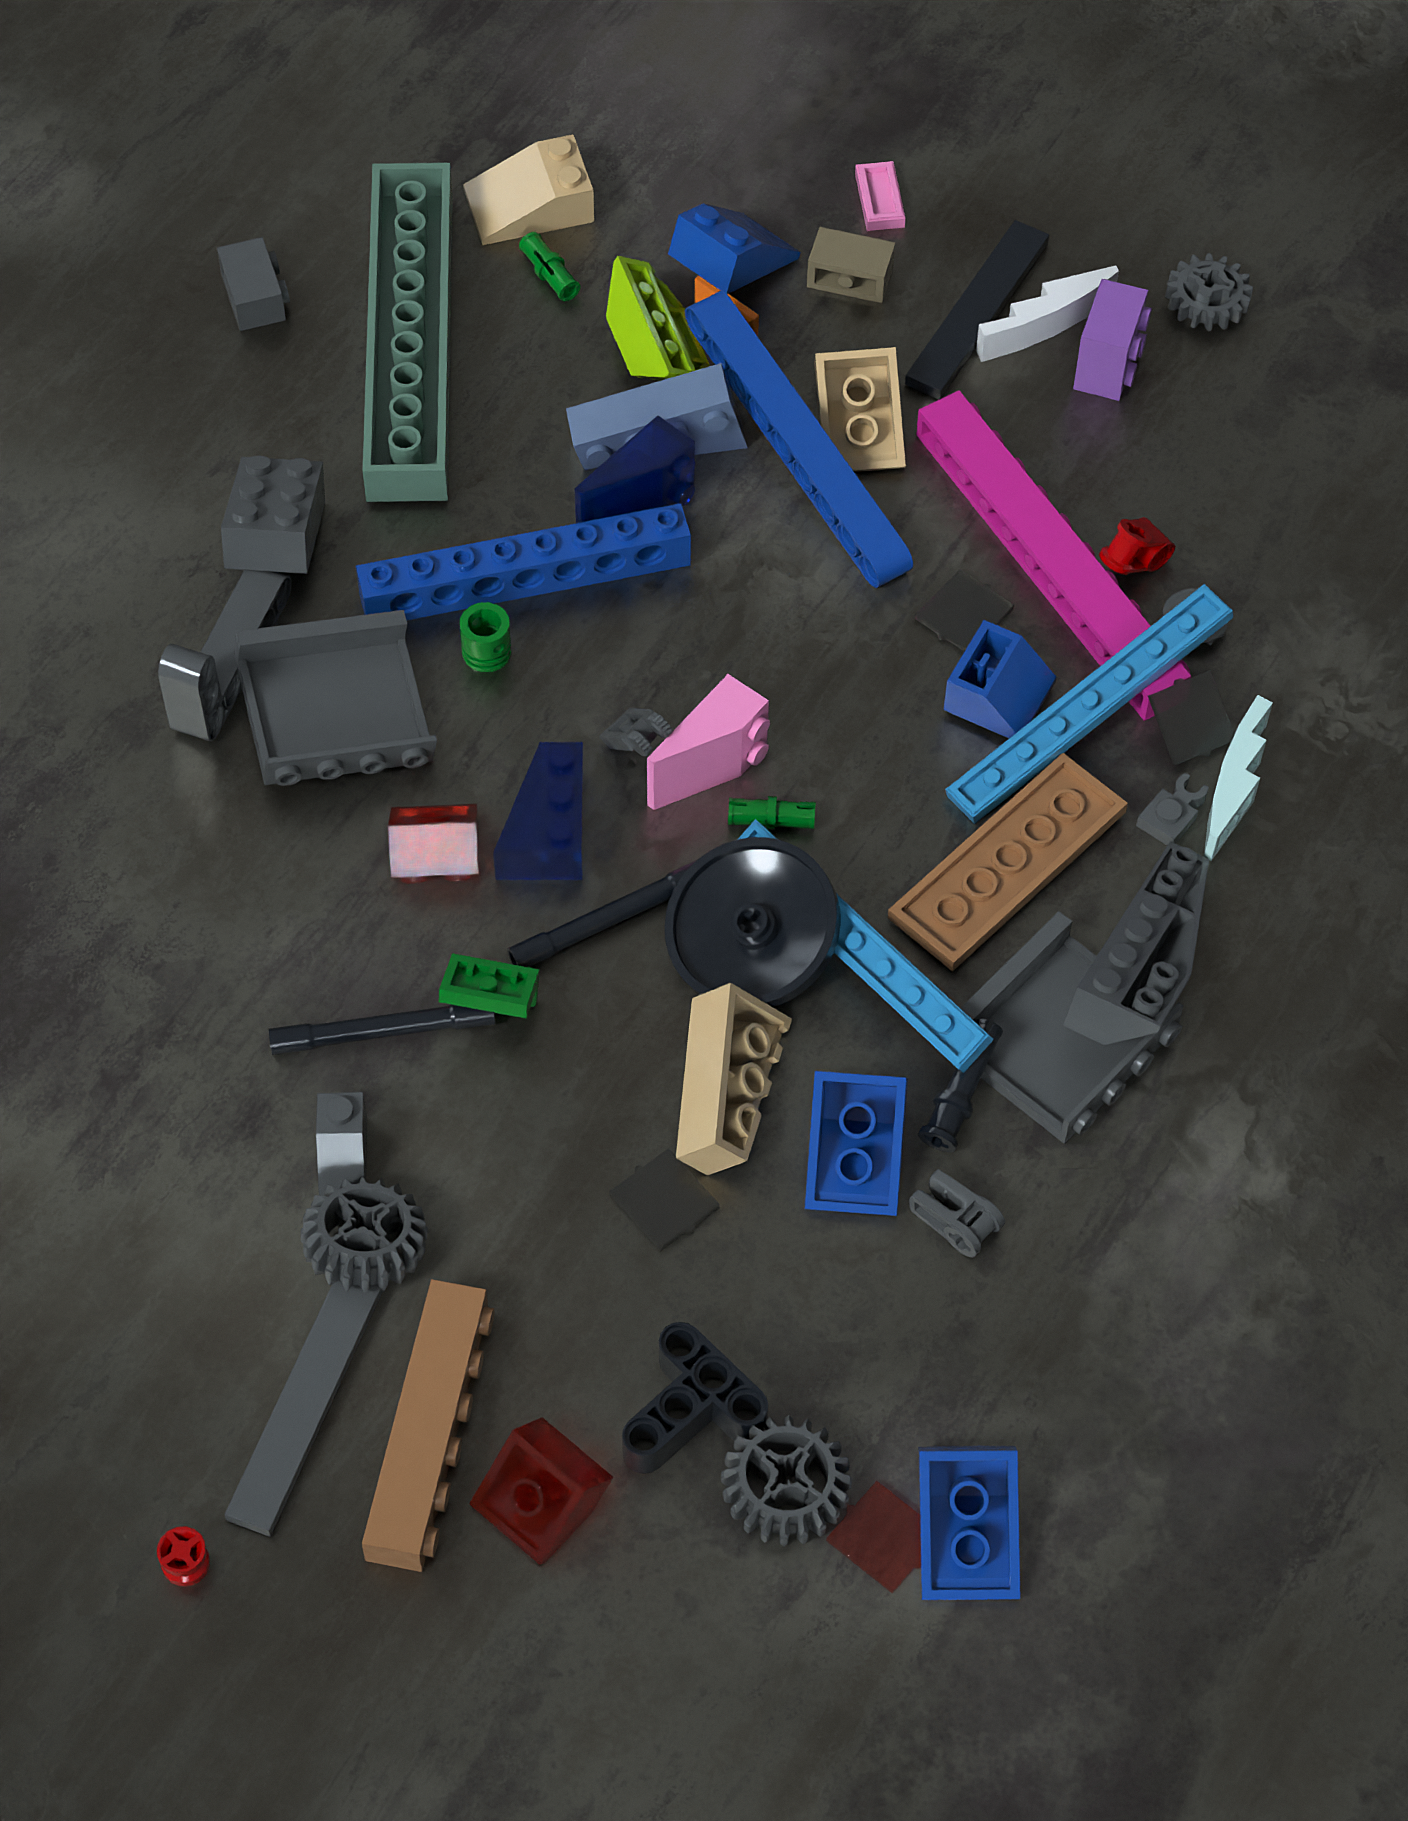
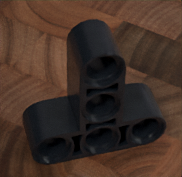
M685 1322L671 1323L660 1333L659 1364L664 1374L672 1383L624 1426L622 1433L623 1458L628 1468L634 1472L641 1474L652 1473L667 1462L712 1420L733 1440L737 1436L749 1439V1430L754 1425L765 1431V1422L768 1419L767 1397L697 1328ZM675 1346H685L691 1352L685 1356H675L669 1350ZM710 1377H716L721 1379L724 1384L719 1388H709L703 1385L702 1381ZM673 1408H684L690 1412V1415L684 1419H674L667 1413ZM742 1409H750L756 1412L758 1416L753 1420L745 1421L736 1417L735 1413ZM644 1438L650 1439L656 1444L650 1450L645 1451L638 1450L632 1445L635 1441Z

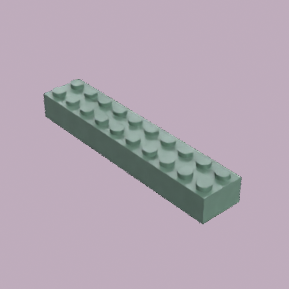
M450 163L372 164L363 441V479L366 502L448 501L453 211Z

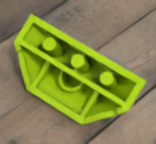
M617 256L613 262L606 319L631 376L662 381L709 367L710 364L701 344L688 326L685 308L668 286L654 276L656 271L651 264L645 261Z

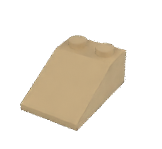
M573 134L535 142L463 184L482 245L524 237L526 234L534 231L539 234L594 222L593 187Z
M896 347L816 353L814 368L819 423L854 472L905 468Z

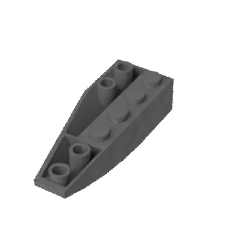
M1169 842L1079 983L1063 1026L1103 1045L1159 1032L1191 976L1208 872V858L1195 853L1187 847Z

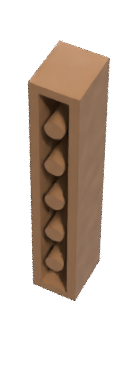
M431 1279L362 1540L363 1553L367 1562L422 1572L426 1556L434 1557L436 1553L440 1529L434 1527L437 1512H445L448 1505L451 1483L445 1482L449 1466L456 1467L460 1458L462 1438L456 1436L460 1422L467 1423L471 1414L473 1394H468L471 1378L479 1379L484 1351L478 1349L482 1335H490L494 1321L495 1309L488 1307L486 1289Z

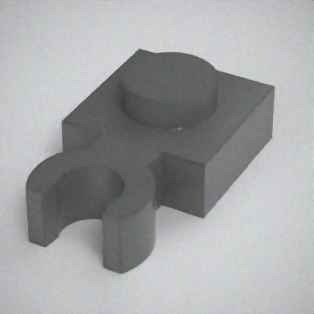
M1187 773L1182 774L1176 781L1174 794L1172 795L1162 788L1138 816L1136 826L1165 845H1168L1170 841L1176 844L1196 821L1198 810L1195 808L1204 804L1209 787L1204 784L1198 792H1188L1186 787L1188 786L1190 775Z

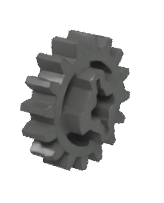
M1207 253L1203 261H1200L1196 255H1192L1190 265L1180 261L1178 262L1177 271L1171 270L1165 294V298L1170 299L1168 308L1169 310H1179L1177 317L1179 321L1186 318L1192 319V328L1198 326L1199 323H1205L1206 330L1211 331L1213 324L1218 323L1222 329H1227L1229 319L1239 323L1242 313L1247 314L1253 291V286L1248 285L1249 274H1239L1241 267L1239 263L1232 266L1226 265L1227 257L1225 256L1218 262L1213 261L1212 254Z

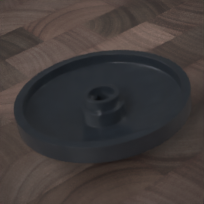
M766 837L734 840L722 844L700 857L677 883L669 900L665 917V941L668 954L679 975L698 995L732 983L771 1007H775L803 993L826 969L836 949L840 933L841 914L839 901L835 889L824 870L802 849L788 842Z

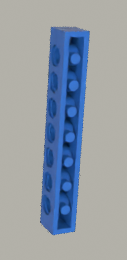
M681 503L356 565L359 595L364 615L404 610L407 621L464 610L471 605L481 602L500 603L690 566L691 534Z

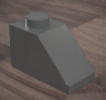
M363 1092L317 1093L316 1145L319 1196H324L327 1185L340 1189L344 1178L351 1184H358L362 1176L366 1179L367 1113Z

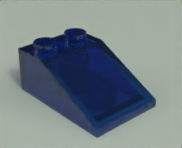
M656 416L574 488L576 523L680 503L682 506H685L695 492V441L660 416Z

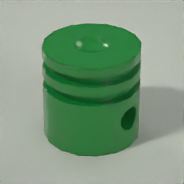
M481 602L469 606L460 617L462 657L465 663L473 670L480 672H493L505 666L512 655L510 621L506 611L497 604Z

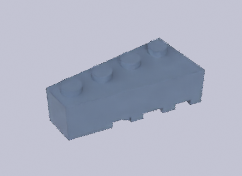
M721 363L566 408L573 447L584 470L748 448L740 412Z

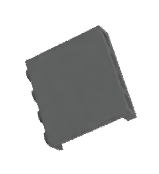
M404 610L236 631L234 655L264 785L278 784L288 786L305 779L321 778L331 780L340 777L342 774L356 772L374 774L385 768L399 766L416 768L427 762H433L437 738L436 735H429L405 641L407 621Z
M1058 911L961 1009L975 1022L977 1019L989 1020L986 1027L987 1033H989L993 1022L1003 1029V1034L990 1056L981 1079L1065 1144L1076 1132L1082 1135L1091 1127L1097 1117L1095 1112L1104 1103L1110 1106L1120 1097L1126 1087L1125 1081L1133 1073L1140 1076L1149 1067L1154 1059L1153 1053L1161 1045L1168 1047L1174 1042L1183 1027L1179 1022L1184 1005L1178 1002L1172 1008L1158 1033L1103 1045L1063 1026L1076 989L1097 956L1070 936L1072 921Z

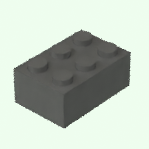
M265 456L241 457L221 525L224 569L307 574L325 505L322 461H309L304 458L292 460L271 459Z

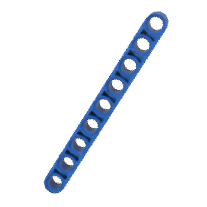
M719 291L685 309V317L693 335L715 365L722 364L728 383L869 584L874 588H878L912 570L913 559L906 544L731 298L724 291Z

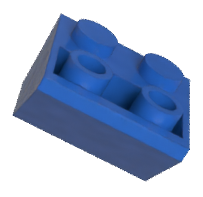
M983 620L947 680L943 710L1004 737L1011 738L1035 718L1056 682V675L1023 636Z

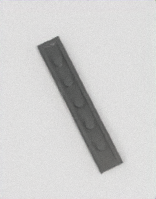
M342 1281L332 1284L224 1514L226 1521L271 1537L381 1298L383 1290L378 1285H370L365 1294L359 1285H353L346 1292Z

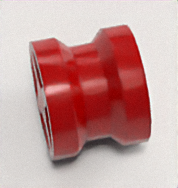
M187 1526L175 1527L167 1531L160 1538L157 1545V1558L165 1578L172 1584L191 1586L200 1582L206 1576L210 1567V1556L206 1549L205 1541L198 1531ZM177 1561H184V1562L186 1563V1565H185V1564H179V1563H176V1562H177Z

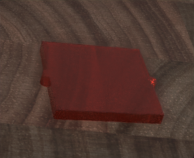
M878 1481L870 1487L855 1506L849 1505L847 1507V1515L826 1538L829 1544L891 1593L898 1588L914 1568H921L920 1514Z

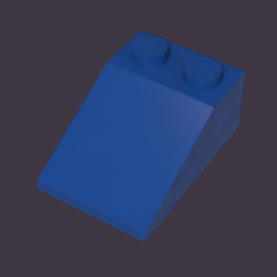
M705 203L678 215L668 252L671 257L726 294L799 259L801 253L744 213Z
M815 1071L805 1209L897 1216L905 1130L907 1078Z
M918 1447L922 1600L1020 1599L1018 1451L1016 1447Z

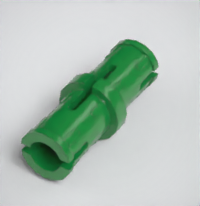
M534 231L526 234L520 240L519 249L525 253L535 266V273L540 280H546L557 293L559 299L564 302L577 296L581 285L565 268V261L557 252H552L537 232Z
M768 796V800L729 797L728 825H751L756 819L763 826H767L768 830L775 831V827L814 829L816 802L777 800V796Z

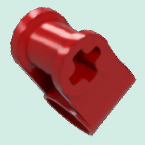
M1148 518L1122 519L1117 525L1118 533L1109 546L1101 549L1099 557L1106 566L1120 574L1128 575L1133 572L1142 571L1153 572L1168 562L1176 546Z

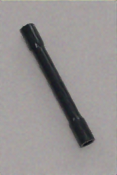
M697 860L669 872L658 881L555 929L541 932L507 948L511 963L513 965L531 967L552 957L557 951L670 899L681 877Z
M449 1005L313 1025L305 1023L269 1028V1039L272 1055L312 1050L315 1047L449 1028L458 1030L494 1025L495 1016L494 1012Z

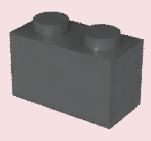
M263 237L217 247L221 275L239 330L243 331L285 321L284 304L290 303L287 286L284 279L277 281L276 275L280 274L275 251H267Z

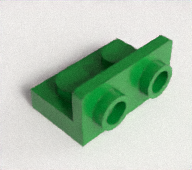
M452 953L439 988V1002L527 1018L530 1007L536 1006L538 1000L539 969Z

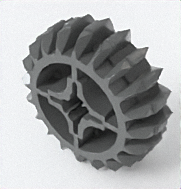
M362 1176L358 1184H351L344 1178L340 1189L327 1185L324 1196L314 1195L311 1208L306 1209L303 1216V1228H301L303 1254L306 1257V1262L312 1263L315 1275L325 1274L328 1285L342 1281L346 1292L353 1285L361 1286L365 1294L370 1285H378L385 1291L389 1280L401 1284L405 1277V1272L414 1273L415 1268L418 1266V1260H422L425 1254V1241L428 1234V1227L424 1221L425 1215L422 1207L416 1206L413 1194L402 1195L399 1184L386 1188L382 1177L375 1184L368 1183L364 1176ZM339 1225L338 1234L330 1237L329 1233ZM397 1231L399 1237L393 1243H390V1235Z
M790 1414L785 1417L784 1426L777 1427L776 1422L769 1416L765 1422V1431L754 1425L749 1430V1439L737 1436L734 1440L736 1452L726 1453L724 1463L728 1469L721 1472V1483L728 1486L723 1490V1499L726 1503H734L731 1507L733 1519L746 1517L744 1530L747 1533L754 1531L758 1526L761 1527V1540L764 1543L771 1538L772 1533L780 1534L779 1541L783 1547L789 1542V1534H796L797 1539L804 1545L808 1541L809 1529L822 1537L826 1532L825 1521L836 1525L840 1519V1512L837 1508L842 1509L848 1506L849 1496L845 1491L850 1490L852 1487V1477L845 1474L850 1468L848 1457H838L842 1451L840 1442L827 1443L829 1431L826 1427L820 1429L815 1434L812 1433V1422L809 1418L802 1422L801 1428L793 1426L794 1420ZM777 1451H793L791 1454L788 1455H778L774 1453ZM812 1461L818 1465L826 1481V1487L822 1493L814 1489V1482L806 1476L809 1473V1465ZM752 1467L760 1472L759 1478L767 1484L764 1487V1495L760 1500L754 1495L747 1482V1475ZM795 1475V1483L790 1484L788 1480L787 1485L782 1483L778 1485V1477L783 1476L785 1481L786 1476L793 1477ZM785 1505H794L800 1508L796 1510H780Z

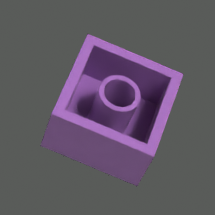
M1101 279L1081 336L1073 386L1074 390L1119 401L1124 385L1132 386L1137 370V363H1133V361H1136L1137 357H1142L1147 339V334H1143L1141 331L1146 332L1152 308L1145 307L1148 290Z

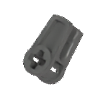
M939 1169L929 1179V1190L933 1195L917 1190L909 1200L910 1210L917 1217L946 1238L956 1250L968 1257H975L982 1248V1241L991 1232H998L1005 1224L1002 1213L992 1202L975 1194ZM934 1195L937 1198H939L943 1202V1204L934 1199Z

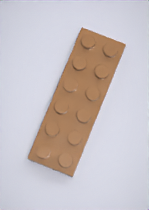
M1062 753L888 909V919L953 972L1126 813L1128 803L1066 754Z

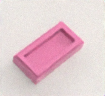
M894 162L856 165L855 176L866 230L905 228L906 218Z

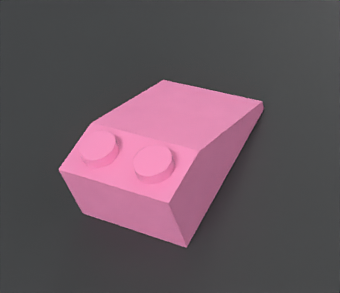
M727 674L647 758V806L656 810L741 777L751 765L757 766L760 764L769 749L767 744L768 728L770 726V721L768 720L769 700Z

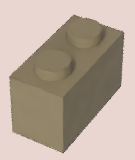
M819 227L808 259L807 287L883 303L894 266L895 242Z

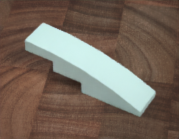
M1257 695L1239 724L1222 763L1207 823L1204 857L1210 861L1215 857L1255 800L1260 777L1253 773L1261 763L1266 739L1260 737V735L1267 726L1273 702L1260 695Z

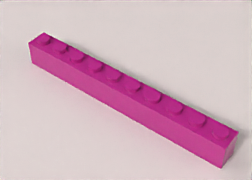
M959 390L919 409L917 437L1100 666L1151 627L1143 617L1139 605L1133 599H1128L1120 589L1114 574L1102 567L1095 558L1091 546L1085 541L1082 542L1076 535L1066 515L1063 513L1059 514L1050 503L1045 489L1033 482L1027 474L1022 461L1017 457H1013L1007 450L1000 434L996 430L990 429L982 419L981 413L974 403H969ZM1181 659L1129 701L1144 721L1186 700L1191 679L1187 664Z

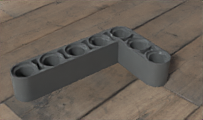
M244 570L201 652L175 644H169L166 647L159 663L158 677L169 726L172 730L208 741L216 739L242 690L234 655L236 631L275 626L291 592L292 579L290 576L272 571Z

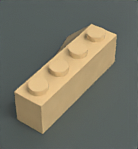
M732 983L694 997L691 1003L676 1159L706 1175H711L748 1160L762 1116L758 1107L761 1099L769 1094L772 1082L768 1079L772 1064L779 1062L783 1047L779 1044L782 1033L789 1031L792 1018Z

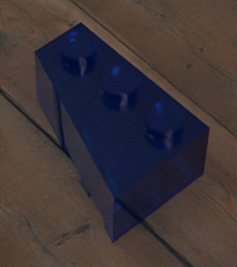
M583 742L539 743L493 852L496 880H583Z

